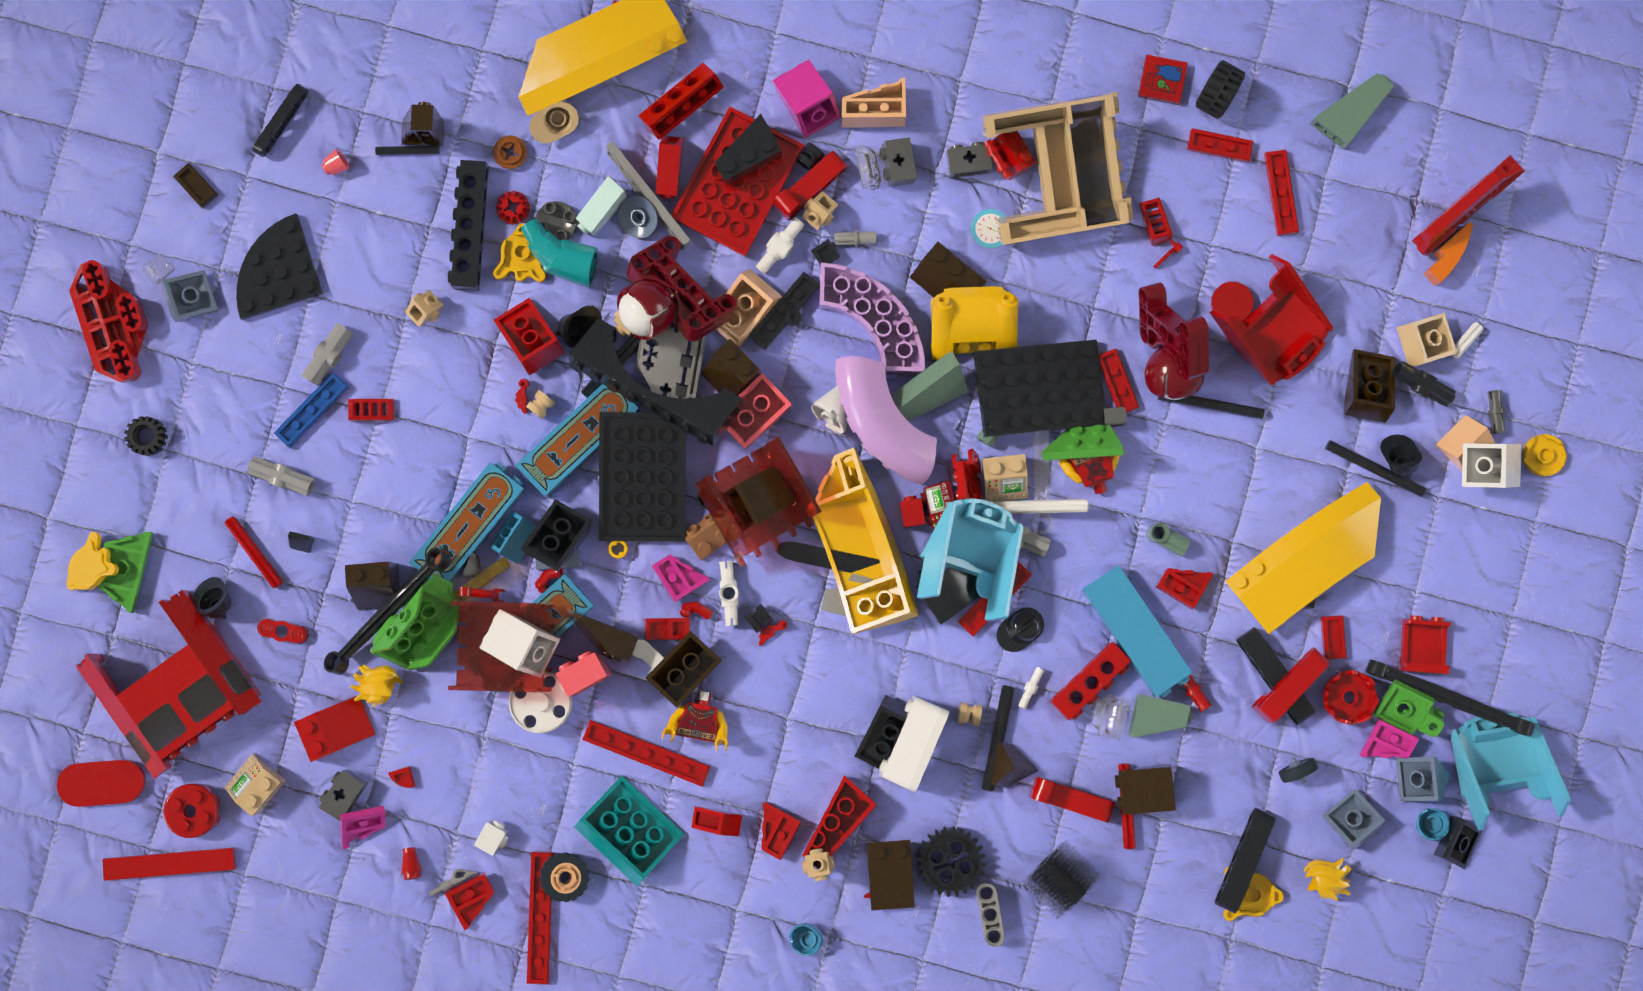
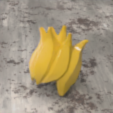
M363 664L358 667L363 675L357 673L353 675L355 680L361 685H351L350 687L360 693L354 698L355 701L367 700L366 702L373 703L374 707L375 705H382L387 702L389 697L392 696L394 683L402 684L403 682L396 671L390 666L383 665L369 668Z
M1343 858L1336 862L1320 859L1312 860L1304 869V872H1307L1306 878L1313 877L1307 888L1308 891L1317 890L1322 899H1334L1335 901H1338L1336 895L1345 894L1349 896L1350 892L1346 887L1350 886L1348 884L1350 880H1344L1351 868L1346 865L1343 869L1339 870L1343 863Z

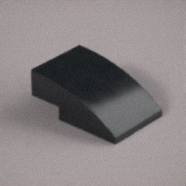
M945 566L940 595L923 599L940 624L952 618L979 597L976 591L977 576Z

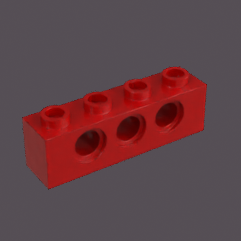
M702 63L640 113L638 117L647 130L660 140L722 90L724 86L715 72Z
M1110 642L1049 702L1066 720L1071 718L1073 720L1077 719L1083 713L1081 709L1087 703L1091 705L1099 697L1097 693L1102 688L1107 690L1114 683L1112 679L1117 674L1121 676L1129 669L1127 664L1131 660L1114 642ZM1106 661L1112 665V670L1108 674L1102 671V664ZM1090 676H1093L1097 681L1096 686L1092 689L1086 685V680ZM1078 691L1081 694V700L1079 703L1074 704L1070 696L1073 692Z

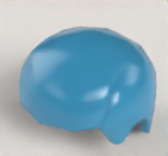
M1428 808L1417 817L1416 829L1420 836L1426 840L1438 841L1448 834L1450 821L1443 811L1437 808Z
M806 922L798 924L789 933L791 948L800 955L808 957L816 954L822 946L823 938L821 931L814 924Z

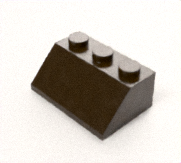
M938 241L909 277L932 297L944 292V289L985 287L987 283L986 280Z
M689 631L646 676V679L678 708L723 660L692 631Z

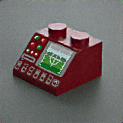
M950 480L924 487L923 493H920L922 505H926L928 511L925 514L927 527L931 526L932 530L935 529L947 504L955 501Z

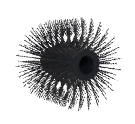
M1063 845L1055 849L1054 853L1047 854V857L1038 865L1026 881L1028 882L1032 879L1033 881L1029 886L1032 889L1036 887L1034 890L1039 895L1043 893L1041 895L1042 899L1044 898L1046 901L1050 899L1048 901L1049 905L1051 904L1053 907L1057 905L1052 910H1058L1061 913L1059 916L1069 910L1071 906L1077 905V902L1085 894H1088L1086 892L1090 890L1089 888L1096 881V877L1092 876V874L1087 878L1085 877L1089 872L1088 865L1081 871L1079 870L1083 865L1080 862L1082 859L1074 865L1072 864L1076 859L1074 855L1076 852L1067 858L1066 856L1070 851L1066 854L1063 852L1069 846L1061 851L1060 849Z

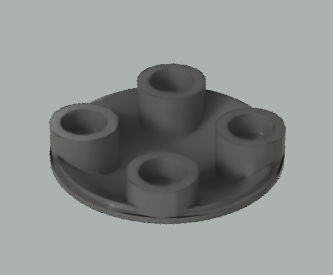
M553 201L545 203L538 210L535 217L546 231L551 232L559 240H569L577 228L575 212L569 205L563 202Z

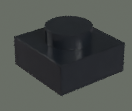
M829 239L811 250L820 266L821 263L831 264L840 258L839 253Z

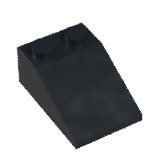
M555 499L520 550L558 572L589 534L592 520Z
M885 695L855 757L878 769L880 768L883 759L887 760L891 756L906 721L908 712L904 711L905 704Z

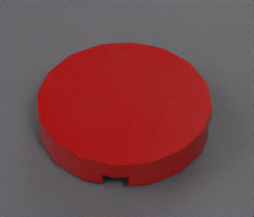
M1229 281L1221 284L1211 297V309L1228 318L1236 316L1243 321L1250 315L1253 309L1254 299L1251 291L1239 282Z

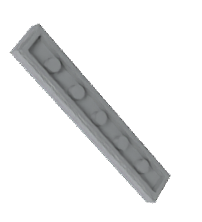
M613 141L607 144L606 154L638 195L648 199L654 205L658 214V220L671 236L678 238L681 242L680 248L682 250L689 247L691 240Z

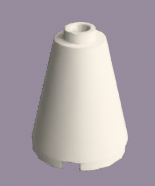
M836 386L816 400L811 406V410L819 421L823 418L827 422L825 426L828 429L842 434L847 430L849 424L846 420L848 416L844 406H841L839 401L841 399L839 386Z

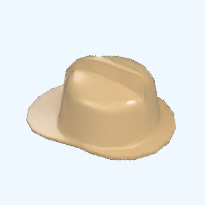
M554 103L540 110L532 117L529 129L535 140L548 144L574 131L578 125L579 116L577 110L569 103Z

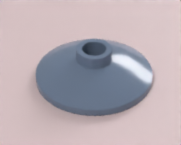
M633 196L621 204L619 221L624 231L630 236L645 238L655 231L658 224V214L654 205L648 199L641 196Z

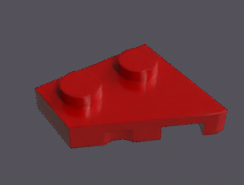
M1167 568L1155 588L1193 610L1211 580L1213 573Z
M764 802L761 850L782 860L802 821Z
M485 872L445 893L464 930L468 929L471 922L494 894L495 890Z

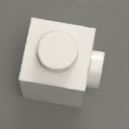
M497 820L493 822L488 821L474 846L493 856L499 848L503 849L509 839L506 837L508 830L504 829L505 825Z

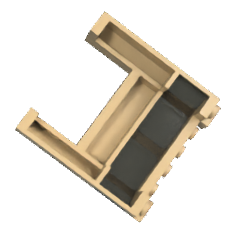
M1117 92L982 115L984 120L982 135L986 138L996 137V134L1033 128L1044 210L995 218V223L999 226V236H1002L999 239L1003 245L1129 223V219H1134L1131 198L1127 195L1122 196V193H1125L1123 181H1120L1119 172H1122V165L1120 159L1117 160L1116 151H1119V142L1114 137V130H1116L1117 126L1115 117H1113L1116 116L1115 114L1120 113Z

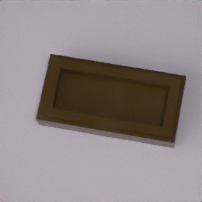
M190 163L186 164L173 176L202 209L218 196V193Z

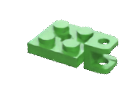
M1396 679L1374 710L1375 717L1412 735L1418 728V731L1426 735L1437 737L1445 726L1443 721L1444 712L1433 706L1434 698ZM1407 704L1409 709H1403L1402 711L1399 705Z

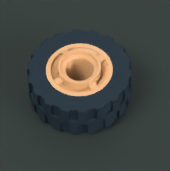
M566 852L556 853V855L550 856L540 869L539 881H541V888L549 897L556 901H574L588 887L589 870L579 857ZM568 872L569 879L565 883H561L559 880L561 873Z

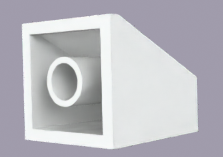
M1463 443L1462 487H1520L1521 444Z
M499 609L493 618L487 634L483 638L480 649L516 670L541 678L561 639L512 613Z

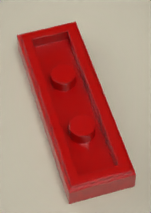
M1191 128L1186 150L1248 163L1254 141Z
M1117 349L1099 354L1100 369L1115 408L1125 407L1126 413L1139 408Z

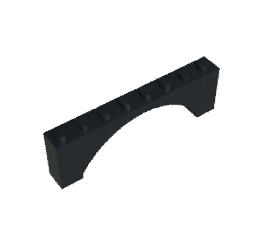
M598 318L569 353L572 369L586 374L594 382L602 383L610 391L623 395L629 402L639 404L645 411L653 412L660 416L666 423L676 425L682 432L690 433L697 437L701 443L714 447L742 410V398L725 388L719 393L699 398H673L645 389L627 374L618 360L614 347V342L617 340L616 328Z

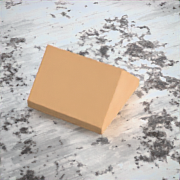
M1464 415L1435 446L1462 471L1463 443H1496L1486 426Z

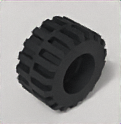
M1224 60L1220 61L1196 101V108L1216 119L1221 118L1245 78V72Z

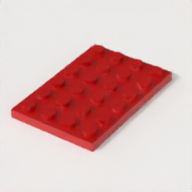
M729 106L671 216L676 222L746 257L773 207V200L781 192L796 164V157L804 149V144L769 127L781 148L782 156L726 186L716 169L715 161L755 120Z

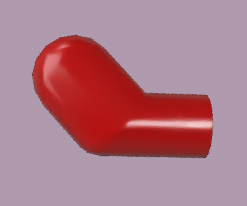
M697 601L684 603L680 610V615L684 618L697 613L708 620L713 613L712 610Z

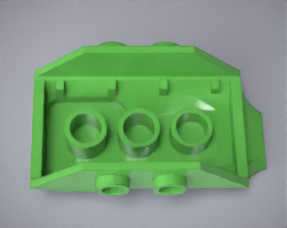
M434 574L421 586L399 614L387 619L374 636L373 647L370 649V653L408 670L430 666L456 633L461 604L455 598L453 583Z

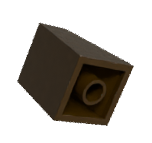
M729 339L713 354L701 375L718 393L725 388L738 396L761 373L760 369Z
M774 465L726 491L746 530L795 503L793 492L789 487L786 488L783 482L782 472L778 468L776 469Z
M387 561L345 565L346 588L357 610L381 608L400 588L398 563Z
M1171 764L1121 769L1118 771L1119 775H1115L1116 788H1120L1121 797H1117L1118 810H1123V815L1176 811Z

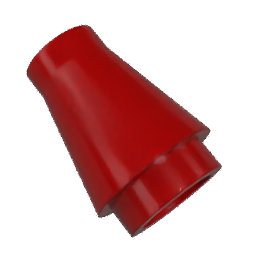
M416 848L402 849L401 875H403V879L413 880L421 878V872L423 871L416 854Z

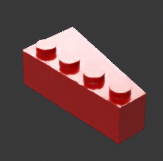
M845 775L802 855L804 858L806 855H810V850L821 848L823 852H829V856H833L878 806ZM818 860L815 861L813 864L816 869H820L821 862Z

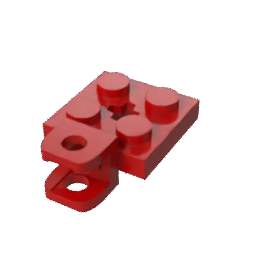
M973 448L968 450L969 460L963 461L957 453L953 454L954 479L958 490H956L957 500L971 498L982 500L980 478L976 475L982 473L979 455Z

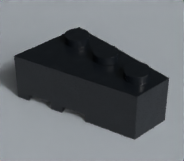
M762 114L715 161L716 169L726 186L782 156L781 148Z

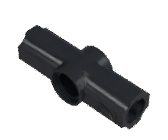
M1400 361L1392 370L1393 378L1408 385L1412 391L1426 398L1429 397L1440 405L1447 407L1455 398V390L1437 381L1438 378L1423 370H1418L1404 361Z

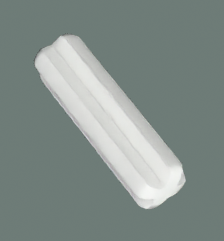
M1477 322L1473 323L1455 344L1457 353L1451 356L1455 359L1460 358L1484 328Z

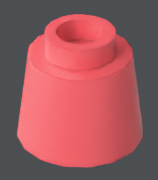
M337 148L323 159L322 167L328 175L332 174L335 176L350 169L346 158Z

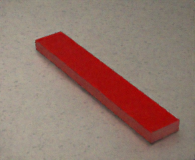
M593 720L589 721L582 739L703 787L711 767Z
M234 847L102 859L104 881L236 869Z
M531 852L526 984H549L552 898L541 888L539 876L543 863L550 856H554V852Z

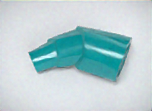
M537 218L521 227L529 244L528 248L543 266L544 272L578 285L591 287L598 261L597 247L565 239L559 240L551 232L546 231Z

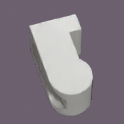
M638 640L632 653L635 657L642 658L652 668L648 673L665 658L646 640Z

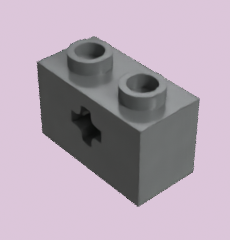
M910 137L884 141L881 146L882 148L879 149L881 161L884 160L885 168L883 169L884 180L888 181L889 187L913 184L917 179ZM896 159L897 162H901L900 166H898V164L894 163L893 161Z
M975 142L968 147L958 144L947 149L946 158L949 179L990 174L992 172V159L986 153L987 149L984 142ZM966 156H970V159H973L972 163H968Z
M347 769L341 772L338 771L331 780V783H333L329 791L325 790L319 799L322 803L318 808L339 821L340 814L351 811L368 782ZM344 790L343 794L345 797L339 798L340 793L338 791Z

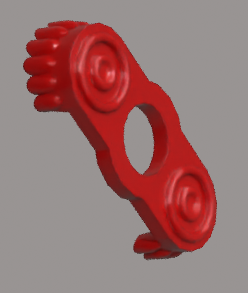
M267 618L260 621L257 626L260 635L274 638L278 642L288 641L303 644L309 638V631L303 625H292L286 621H273ZM280 625H284L288 629L287 635L283 638L276 634V629Z

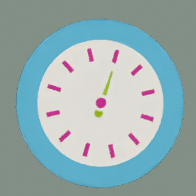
M985 209L976 214L971 223V235L977 244L985 248H997L1003 245L999 237H1002L998 233L999 226L995 223V218L1006 217L1002 212L995 209Z

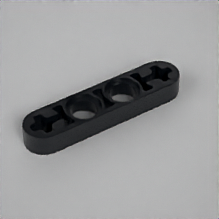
M298 83L291 89L256 140L252 149L254 153L261 157H265L306 99L308 95L307 88Z

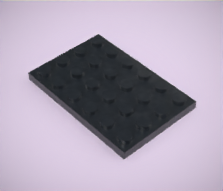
M1097 339L973 352L984 437L1105 424V401Z
M600 411L599 541H685L686 433L682 432L676 425L666 423L653 412Z

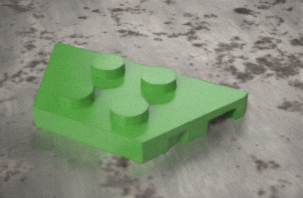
M1094 425L1090 427L1078 426L1068 428L1045 448L1041 454L1043 460L1116 456L1124 455L1125 453L1123 445L1110 425Z
M144 532L143 534L104 543L103 548L110 550V560L119 567V572L115 576L106 577L97 587L105 591L110 598L122 605L129 613L135 612L153 532Z

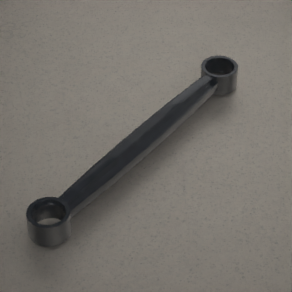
M437 547L430 549L425 557L426 564L385 602L339 652L332 651L327 654L324 659L325 670L336 675L345 673L349 666V658L380 630L387 619L393 616L435 571L442 572L449 567L451 561L450 554ZM441 554V559L435 566L436 557ZM339 657V663L334 669L335 660Z
M1369 659L1365 672L1391 682L1396 679L1434 698L1437 702L1446 703L1460 711L1510 728V730L1521 735L1532 736L1536 725L1530 721L1513 717L1452 690L1392 669L1381 662Z

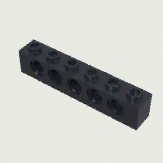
M460 160V166L456 168V178L459 179V185L455 187L454 191L457 208H453V220H456L455 229L451 231V241H454V248L450 250L449 260L452 262V271H448V283H451V287L456 290L479 291L489 174V165L486 161ZM469 180H476V185L474 187H466V183ZM468 200L475 202L471 209L464 207ZM466 221L473 222V226L469 230L463 229V224ZM464 242H471L469 250H461ZM463 263H469L470 265L466 272H460V266Z

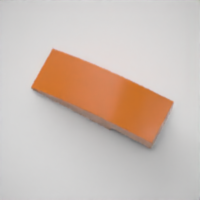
M1471 222L1463 226L1433 253L1438 258V261L1423 274L1434 286L1441 283L1459 262L1471 236L1473 228Z

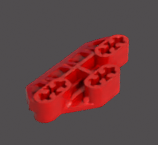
M1509 155L1453 202L1411 241L1417 246L1422 255L1427 256L1457 230L1456 227L1463 224L1491 198L1501 193L1525 170Z
M95 260L82 263L79 266L69 293L96 372L120 383L136 381L141 375L137 359L148 328L142 304L137 297L111 280L109 272L103 264ZM82 275L84 276L88 291L79 286ZM94 303L97 319L94 318L91 307H86V304ZM103 331L106 347L103 346L100 334L95 335V332ZM111 358L116 375L108 372L111 370L109 362H104V360Z

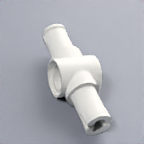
M795 217L784 231L776 232L766 245L767 253L755 267L763 274H766L777 260H783L793 249L794 239L805 224Z
M725 561L719 562L721 571L719 596L722 607H724L725 626H731V618L733 619V626L739 625L737 613L739 591L737 589V581L734 580L733 561H727V569ZM728 587L735 590V596L730 600L725 599L723 596L724 590Z

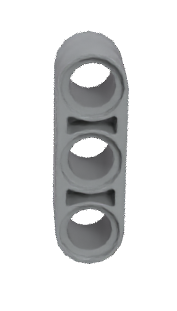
M981 882L977 885L976 896L983 936L988 945L997 947L1004 941V930L997 891L991 883ZM984 887L992 889V894L988 898L981 896V890ZM987 909H994L996 911L993 919H986L984 917ZM993 930L999 932V938L995 941L988 939V934Z

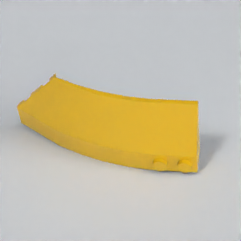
M621 0L537 39L518 98L527 116L532 115L554 103L565 100L682 45L687 40L665 0Z
M856 448L836 454L831 462L832 466L828 474L824 476L818 488L819 492L814 502H811L808 510H810L829 558L851 633L856 634L900 623L919 616L893 533ZM830 549L879 559L880 563L852 573L838 571ZM851 574L872 578V581L864 584L849 581Z
M1368 482L1362 484L1292 529L1225 581L1269 635L1329 588L1375 558L1381 497Z

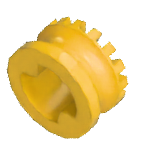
M612 541L608 546V551L612 557L621 559L627 555L628 546L624 541ZM621 543L624 546V551L619 552V555H615L612 547Z

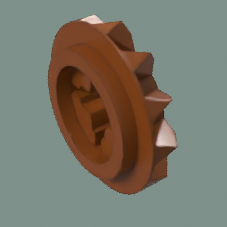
M504 136L494 145V159L502 168L512 170L520 167L526 160L527 148L524 142L516 136ZM514 146L513 151L517 156H510L507 160V154L504 150H510Z

